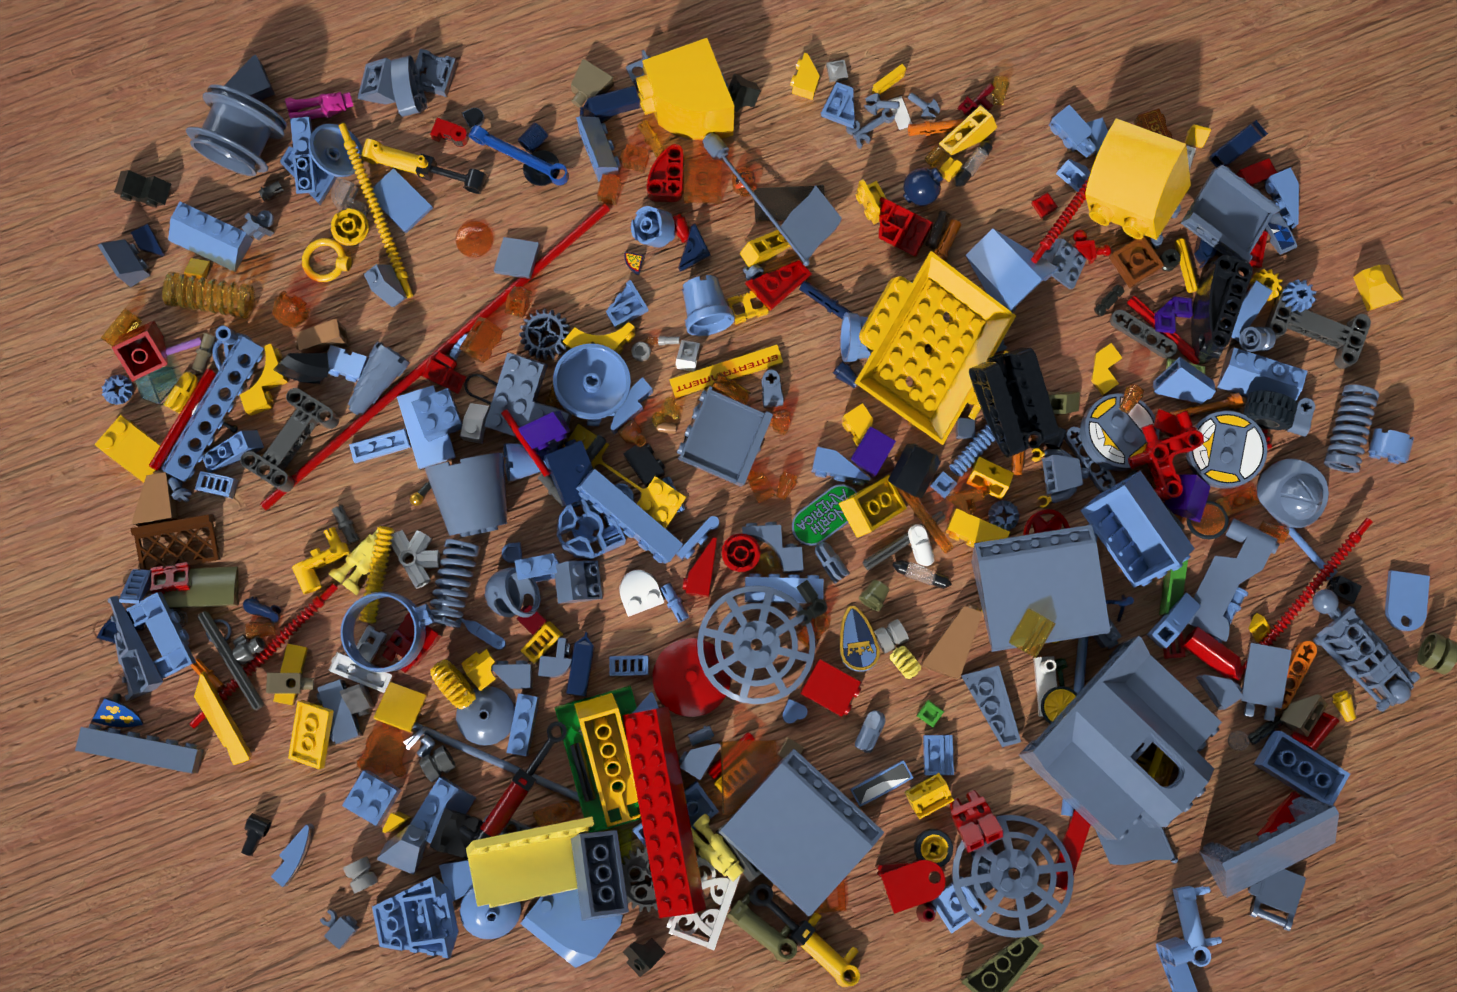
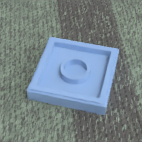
M953 882L944 888L938 898L931 901L950 933L955 932L972 920L959 903ZM969 886L961 887L968 904L978 915L982 914L984 909Z

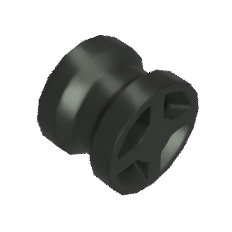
M1174 249L1166 250L1159 257L1164 264L1163 271H1172L1181 260L1180 254Z

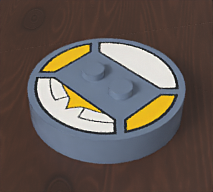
M1122 393L1107 395L1095 402L1085 412L1080 426L1082 445L1089 457L1106 469L1112 471L1134 469L1130 467L1128 458L1143 452L1147 442L1141 428L1149 424L1154 425L1156 417L1143 401L1134 396ZM1154 428L1159 439V430Z
M1219 411L1206 416L1196 425L1198 431L1204 436V442L1195 450L1186 452V459L1194 475H1198L1209 486L1220 489L1236 488L1252 480L1261 471L1267 457V442L1261 428L1251 418L1234 411ZM1191 435L1189 440L1193 444L1194 437Z

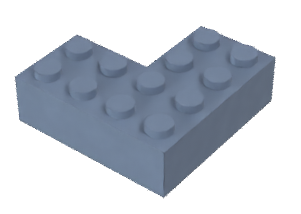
M507 352L484 426L517 437L501 415V412L506 409L519 427L554 411H561L569 426L572 417L571 413L537 401L548 364ZM555 439L548 442L550 446L547 448L555 446L558 449L562 448L564 439L558 442Z

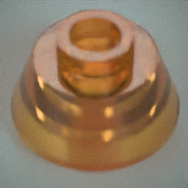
M788 410L775 412L769 426L773 427V431L782 436L787 434L790 412Z

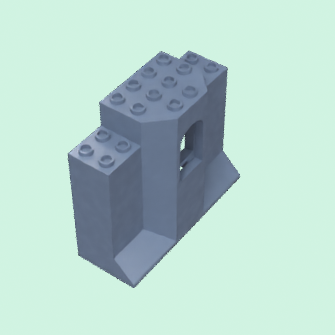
M1140 636L1120 643L1109 655V661L1045 731L1036 740H1032L1019 754L1038 775L1106 840L1123 839L1129 831L1127 829L1131 824L1135 825L1140 819L1150 828L1167 827L1175 817L1192 807V801L1195 797H1200L1206 791L1205 786L1209 783L1214 771V767L1198 752L1206 746L1207 743L1205 741L1209 736L1213 737L1219 731L1218 726L1222 722L1150 655ZM1152 742L1174 761L1179 768L1177 779L1167 787L1159 785L1135 762ZM1143 743L1144 745L1136 752L1138 747Z

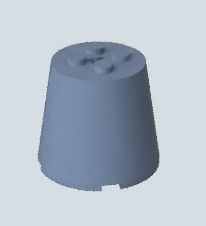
M503 453L460 459V464L450 465L449 462L425 468L449 536L460 534L461 538L498 530V526L508 524Z

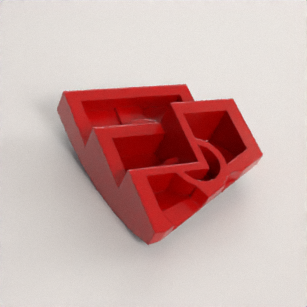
M880 197L881 208L878 238L917 257L934 223Z

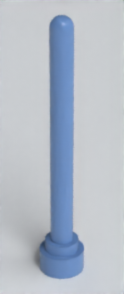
M1275 519L1318 568L1324 569L1323 565L1327 564L1293 527L1286 526ZM1333 569L1334 573H1330L1331 577L1338 572L1336 569Z

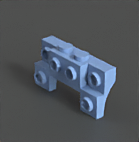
M157 592L145 598L139 604L126 609L127 612L129 611L135 627L146 623L163 656L153 661L162 679L196 663L188 647L190 644L188 641L189 635L185 629H182L178 613L169 608L162 592Z

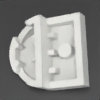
M633 570L623 577L619 585V593L628 617L664 603L656 579L652 574L642 570Z

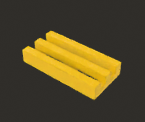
M903 64L899 65L875 83L872 94L878 93L881 95L905 76L906 67Z

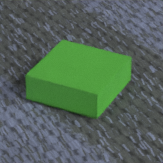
M927 700L916 716L933 728L944 711Z

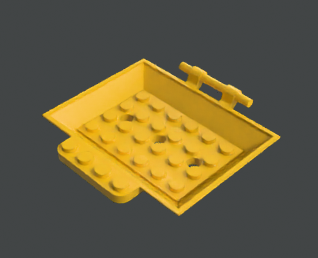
M930 251L912 283L902 276L893 277L889 281L859 333V338L862 344L872 350V353L854 383L943 445L967 403L973 405L968 415L969 418L975 420L981 410L969 376V368L984 363L989 357L994 356L1016 315ZM945 312H948L950 316L948 322L943 319ZM927 344L931 346V352L929 354L925 352V346ZM908 376H910L913 380V383L910 387L906 384V379Z

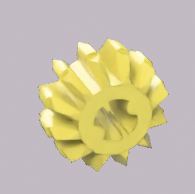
M905 646L896 648L890 655V660L907 679L916 676L921 670V665Z

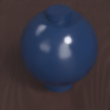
M923 167L914 169L905 178L903 185L905 193L903 196L909 203L913 202L915 205L924 206L931 204L940 194V182L944 177L936 167L932 170Z

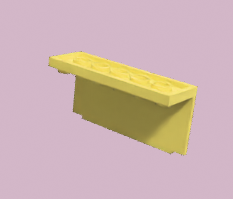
M593 817L472 841L466 848L477 907L489 904V908L539 896L543 897L578 889L571 838L588 832L589 828L594 825Z

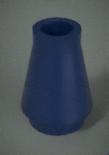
M842 361L832 373L835 375V378L854 389L857 386L854 383L857 375L848 363L845 364Z

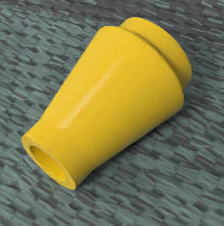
M1341 691L1332 696L1333 704L1346 722L1357 718L1352 695L1348 691Z

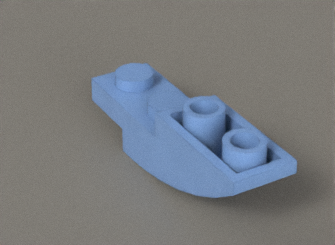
M290 118L296 194L315 193L317 187V166L308 148L309 138L312 134L311 118Z

